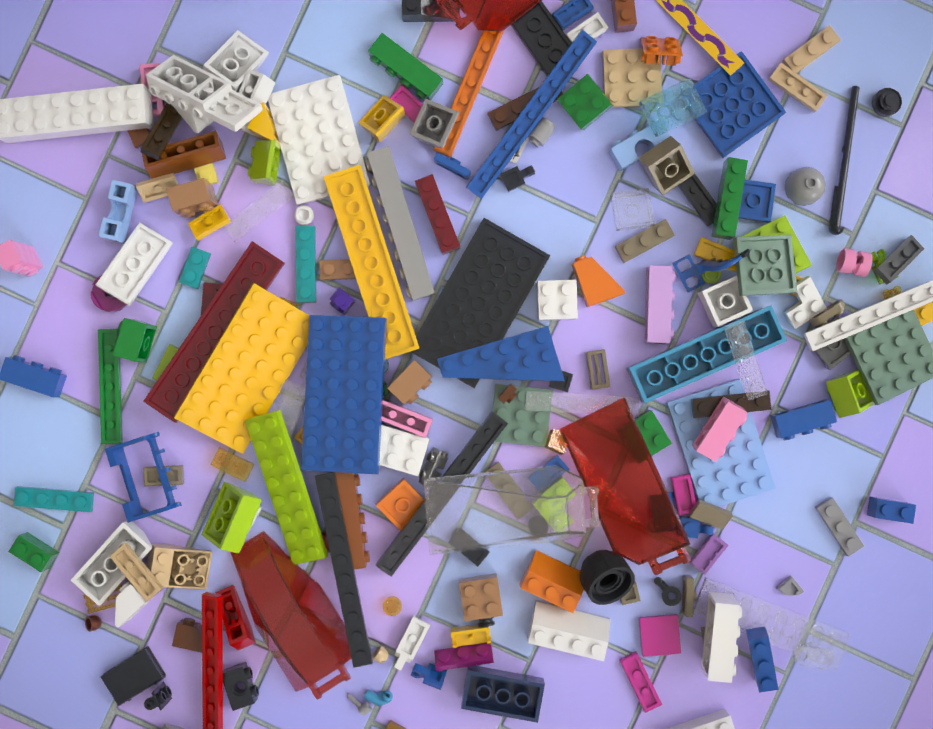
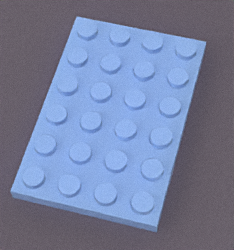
M740 379L666 402L688 472L691 475L697 499L718 507L776 489L751 412H748L746 421L737 429L735 438L731 442L729 441L725 447L724 455L718 458L716 462L697 452L692 446L710 417L693 418L691 399L745 393Z

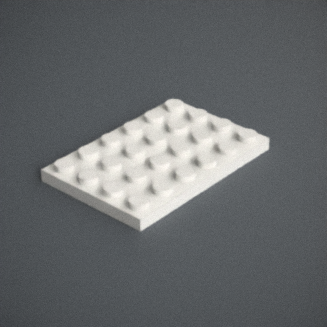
M340 75L270 94L268 102L297 206L330 197L323 176L357 165H361L367 186H371Z

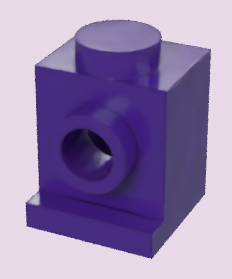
M339 287L331 296L329 304L345 316L356 300Z

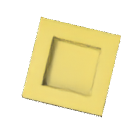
M213 163L194 168L197 179L205 178L212 185L219 183Z

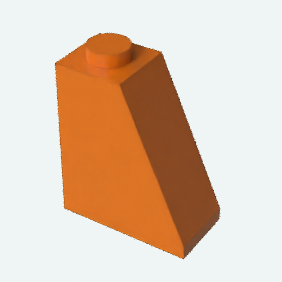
M586 255L575 258L572 268L586 307L625 294L624 289L592 256L586 258Z

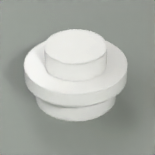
M300 206L296 209L295 219L299 224L307 225L313 221L314 213L310 207Z

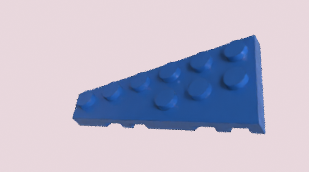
M548 326L437 359L442 378L565 382Z

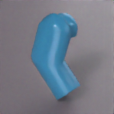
M368 689L364 698L377 706H382L390 703L393 695L390 691L376 694Z

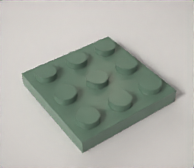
M791 235L749 236L733 239L735 257L746 249L750 251L746 257L736 263L739 296L792 294L797 292Z
M495 384L493 412L508 423L495 441L547 447L553 390L514 386L517 389L515 391L516 397L510 403L505 402L503 404L497 397L508 385Z

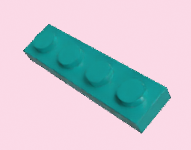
M295 226L296 302L316 303V227Z
M15 487L14 506L81 512L93 511L94 492Z

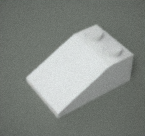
M237 30L203 65V70L231 83L232 90L239 92L248 69L257 71L269 55V52Z

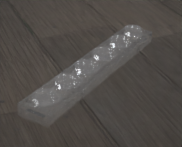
M525 391L524 410L639 417L640 397Z

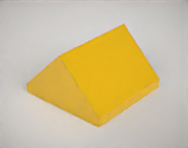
M383 95L358 123L380 143L405 116V111L401 105Z
M262 102L260 103L262 111L251 119L247 128L255 137L261 140H275L280 146L271 111Z

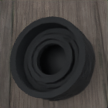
M598 550L587 556L580 570V582L589 599L598 605H606L618 601L631 590L635 581V575L626 560L618 553L609 550Z

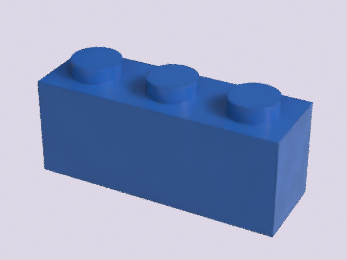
M14 355L13 357H5L0 371V380L50 397H60L67 375L61 374L62 370L53 367L46 369L43 368L44 364L35 361L28 363L25 362L24 357Z
M821 400L770 415L776 437L783 438L784 441L795 438V434L802 433V435L813 433V429L819 427L820 430L831 428V424L837 422L831 400Z
M766 627L746 629L755 681L759 693L779 690Z

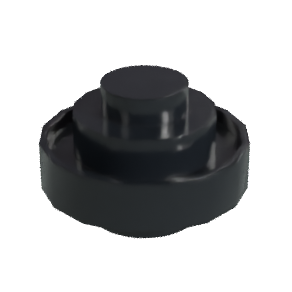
M893 88L879 90L872 99L874 112L882 117L894 115L900 110L902 105L900 93Z

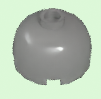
M812 167L796 169L785 181L786 196L794 204L800 206L815 203L825 192L826 183L824 176L820 171Z

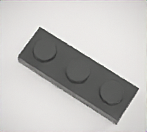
M910 235L873 271L887 285L925 248Z

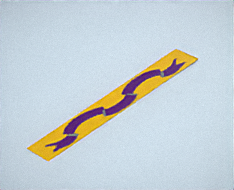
M656 0L730 76L744 64L682 0Z

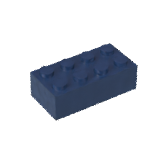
M480 666L467 667L461 709L538 723L545 687L544 678Z

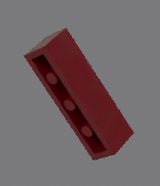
M433 174L415 180V185L442 255L459 250V241Z

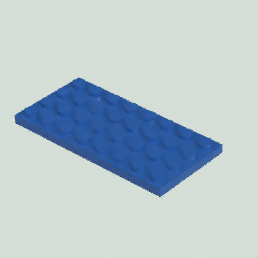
M309 315L301 470L379 474L387 318Z

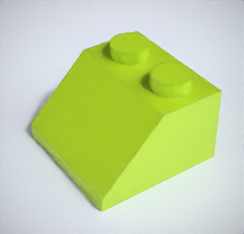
M275 140L255 141V147L252 146L251 158H253L252 165H249L248 177H250L253 183L276 186L281 147Z
M858 369L834 377L826 382L827 392L831 395L833 408L839 418L859 414L874 405Z

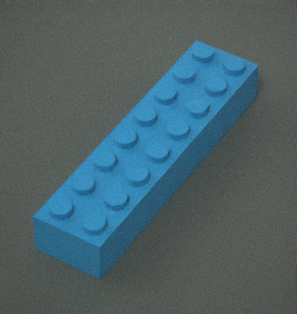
M771 305L626 369L641 403H647L784 343L787 339Z

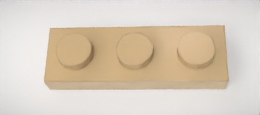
M829 25L782 62L795 73H798L840 42L841 39Z
M783 63L777 66L768 79L814 113L828 96Z
M128 543L123 544L109 556L146 602L164 588Z

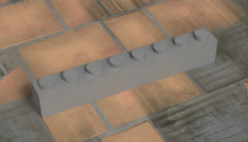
M387 146L368 152V159H365L368 170H372L374 177H371L374 189L378 188L380 195L377 196L379 206L384 207L385 213L382 216L385 225L389 224L391 229L388 235L391 243L395 242L397 250H394L396 261H401L402 268L399 269L402 280H407L408 286L405 287L408 298L412 297V300L416 301L435 295L390 148Z

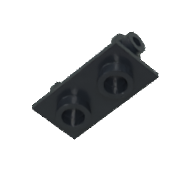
M162 682L152 692V696L145 700L144 707L147 710H152L156 707L162 710L172 699L170 687L166 686L165 682Z

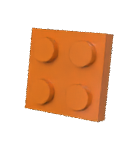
M403 478L375 504L401 531L424 501V498Z

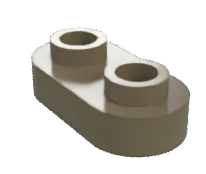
M842 299L835 301L809 321L813 327L823 326L829 322L828 319L843 314L846 305Z

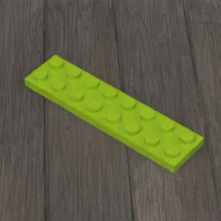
M281 410L246 419L245 423L293 565L325 559L329 555Z

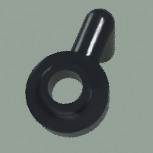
M656 577L654 583L663 591V602L668 606L679 604L682 598L680 590L673 586L669 587L661 577ZM670 592L676 595L674 600L669 599L668 594Z

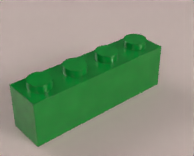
M383 33L379 35L368 50L369 59L375 65H382L386 68L385 72L393 78L394 76L401 80L400 83L407 89L411 87L416 91V96L423 101L425 99L432 100L443 85V78Z
M728 157L723 163L711 237L731 240L736 235L748 160Z

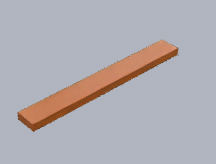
M491 10L451 106V109L459 112L444 147H434L433 151L450 158L452 157L506 28L509 16Z

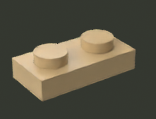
M174 173L138 182L136 183V188L143 203L168 196L166 188L179 184Z

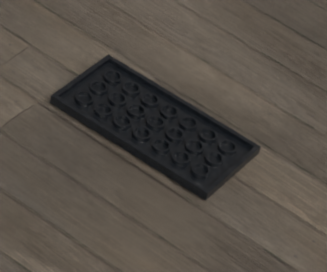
M483 218L416 335L420 349L411 351V353L439 368L438 358L502 340L550 255L488 219ZM457 378L474 389L480 380Z

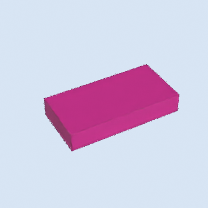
M401 85L390 96V99L404 108L405 115L415 123L423 104Z
M684 474L670 477L677 515L688 514L696 503L691 475Z

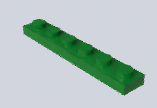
M98 329L101 444L123 443L120 357L113 356L114 351L112 350L113 343L119 336L118 329Z

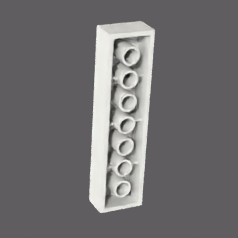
M144 84L0 99V141L5 143L153 128L154 126L152 96L149 88Z

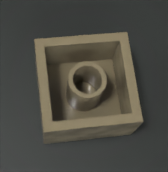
M669 136L639 157L653 187L662 195L695 174L682 145L672 136Z

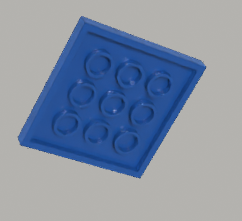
M742 51L736 55L744 64L731 76L720 66L678 97L722 158L729 155L787 113Z

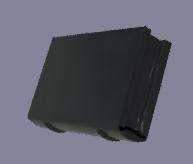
M147 646L100 677L117 705L121 706L146 689L156 685L166 677V674L149 646Z

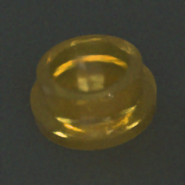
M390 596L384 600L383 610L387 615L395 616L400 613L402 609L400 599Z

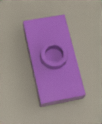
M713 533V535L706 539L689 563L705 575L729 545Z

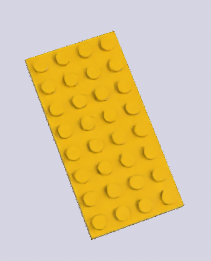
M253 283L174 415V418L243 454L251 441L245 420L266 414L308 345L309 315Z

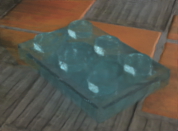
M691 78L639 102L655 137L699 118L708 112Z

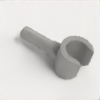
M351 694L347 696L358 707L361 715H366L372 710L371 705L367 701L361 704Z

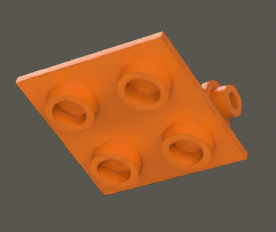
M655 36L641 37L644 53L641 56V62L655 64L656 59V65H659L660 56L662 55V65H665V61L666 65L676 66V64H680L683 53L679 39L674 37H665V39Z

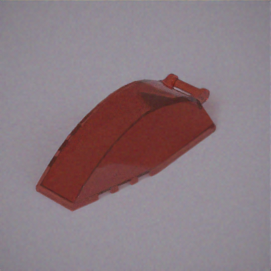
M264 531L245 542L240 553L231 552L255 628L294 690L297 692L309 687L314 697L318 700L322 697V694L344 680H350L351 676L344 666L351 659L345 624L321 585L317 581L315 582L304 569L297 564L295 565L291 557ZM336 669L339 670L340 674L320 687L316 685L317 681Z

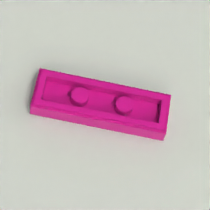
M635 651L619 659L644 712L647 713L661 706L662 703L638 653Z

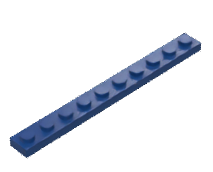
M583 29L578 33L466 186L468 190L480 199L484 197L596 45L597 41Z

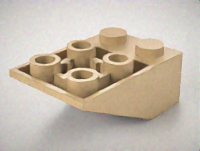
M151 543L153 548L148 553L146 566L163 587L207 588L212 551L171 544Z

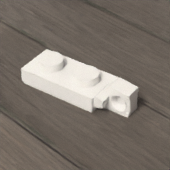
M415 616L412 617L395 651V656L398 657L395 668L401 671L405 662L410 663L414 659L430 627L429 623Z

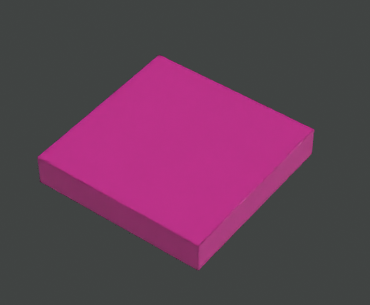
M677 614L639 617L643 657L681 654Z

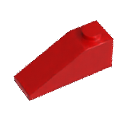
M231 585L215 592L222 595V619L229 645L239 651L256 643L251 624L235 586Z

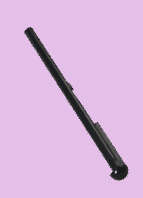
M852 86L845 140L842 147L843 158L839 183L834 188L829 232L833 235H839L844 230L841 227V219L860 90L859 86Z

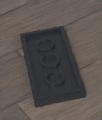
M535 0L510 17L508 22L542 71L548 76L571 42L541 0Z

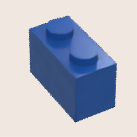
M870 496L867 515L878 519L914 524L916 505Z

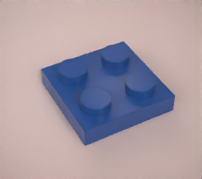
M745 180L738 219L771 222L776 184Z

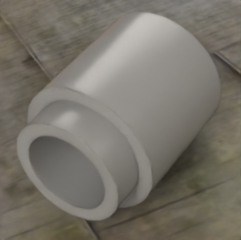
M543 117L528 135L530 138L529 142L535 147H543L554 132L555 125Z

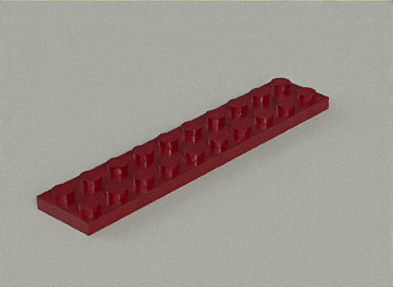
M252 241L143 402L174 423H177L179 420L175 419L174 415L252 284L255 283L267 290L285 263Z

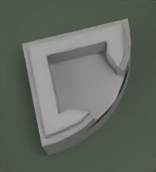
M789 576L776 587L778 591L786 595H799L804 592L792 576Z

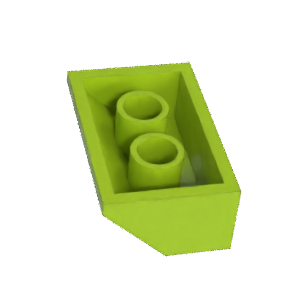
M223 482L201 535L220 550L240 553L262 499L247 490L228 482Z

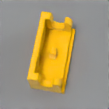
M478 624L451 628L453 648L491 643L489 627H478Z

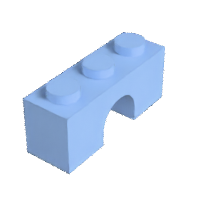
M661 119L657 122L654 120L644 125L645 129L640 132L635 130L627 135L628 139L623 142L620 139L611 145L612 148L608 153L620 172L638 161L639 158L635 152V145L643 143L652 149L670 136Z
M112 180L108 199L111 201V210L108 217L102 220L99 237L125 243L137 195V188L132 184Z

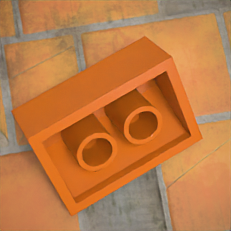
M535 550L521 579L520 588L574 613L583 593L580 571Z

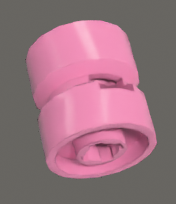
M842 248L837 258V272L845 274L852 272L855 276L866 277L871 269L872 254L864 251L856 253L854 249Z

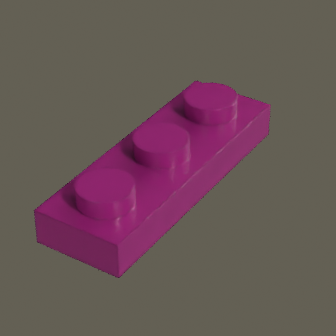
M491 643L434 650L436 671L494 663Z

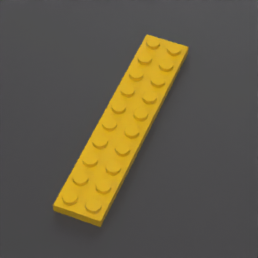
M361 165L323 176L368 317L387 318L385 360L420 349Z

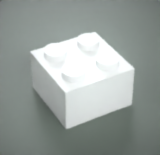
M737 276L697 293L713 328L753 311L747 296H739Z
M576 280L537 281L538 321L576 320L578 318Z

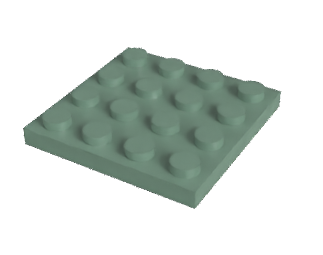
M914 309L844 338L875 405H880L933 378V349Z

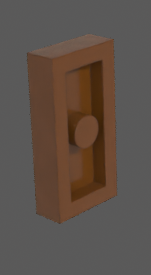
M509 384L497 399L503 404L505 402L510 403L516 397L515 391L517 389L512 384Z

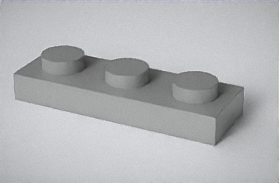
M830 497L815 507L846 556L849 557L864 547L834 498Z

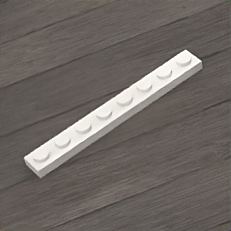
M933 280L803 333L810 351L820 349L932 302Z

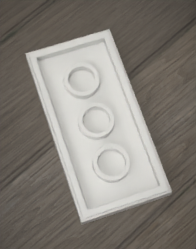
M139 222L98 280L96 286L130 306L173 243Z

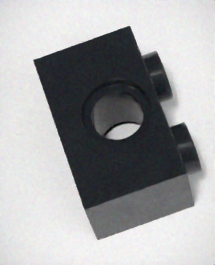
M246 662L223 670V684L232 711L255 704L259 696L258 687L252 681V669L250 666H247ZM237 682L244 683L245 689H240L237 686Z

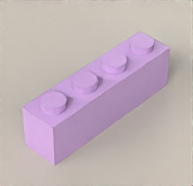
M649 265L646 268L644 343L669 344L674 338V329L671 328V321L674 320L672 301L674 302L675 290H672V282H675L676 273L673 271V266Z

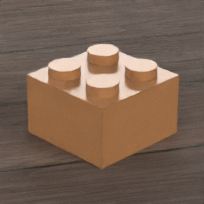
M205 178L166 188L172 211L181 217L191 218L196 216L195 213L201 211L206 213L218 206L213 185Z
M414 360L387 389L404 405L407 403L412 404L419 396L417 392L421 388L425 390L432 383L430 380L432 376Z
M497 573L459 579L465 622L503 616Z

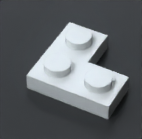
M809 276L796 282L797 292L795 295L799 302L783 312L793 329L800 327L827 309Z

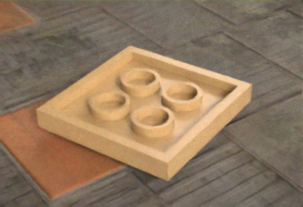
M642 48L603 50L604 94L614 105L611 108L660 107L663 105L661 56L659 65H656V59L655 64H645V62H641V56L644 54Z

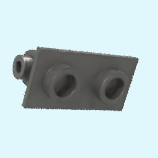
M433 447L432 451L427 455V463L424 469L419 474L418 482L433 489L441 476V473L437 472L436 469H444L448 460V453Z

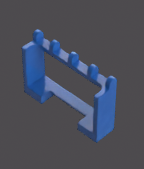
M159 432L105 449L110 467L120 466L130 498V502L122 504L127 522L182 506L181 502H175L172 490L177 488L176 485L170 486L166 474L171 469L170 467H164L161 453H164L165 449L159 450L156 442V437L160 436ZM147 440L167 499V506L143 513L123 448Z

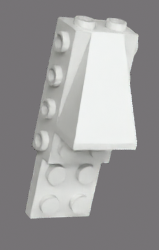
M175 55L146 74L150 93L171 104L197 134L213 121L236 132L262 111L260 103L232 90L231 83Z

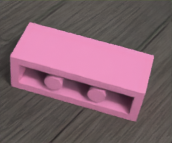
M13 240L0 244V265L3 270L20 275L33 276L39 272V269L43 268L33 246Z
M723 397L692 446L697 452L716 462L718 458L724 455L725 447L729 441L731 442L735 438L739 426L743 425L746 421L748 412L743 407Z
M383 399L382 421L426 438L433 418Z

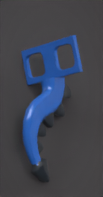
M746 249L730 260H716V258H712L709 261L702 260L698 264H694L690 254L672 264L687 292H690L705 284L701 277L702 273L726 269L746 257L750 251ZM688 259L691 263V268L680 272L677 264ZM697 275L700 283L689 288L686 280Z

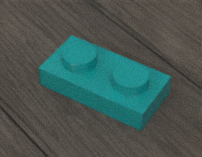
M191 247L179 283L199 289L211 253Z

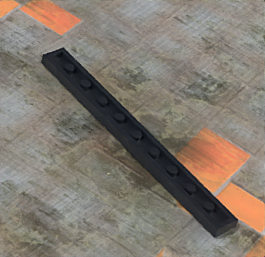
M491 411L376 562V567L392 577L508 423Z
M335 472L316 475L315 480L353 668L373 664Z

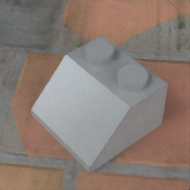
M425 99L410 135L430 146L443 148L459 112Z

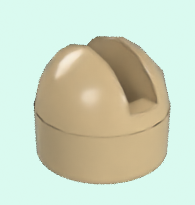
M379 646L374 651L372 659L378 663H384L388 659V651L384 647Z

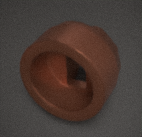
M91 615L85 618V626L89 632L99 629L102 625V620L99 616Z

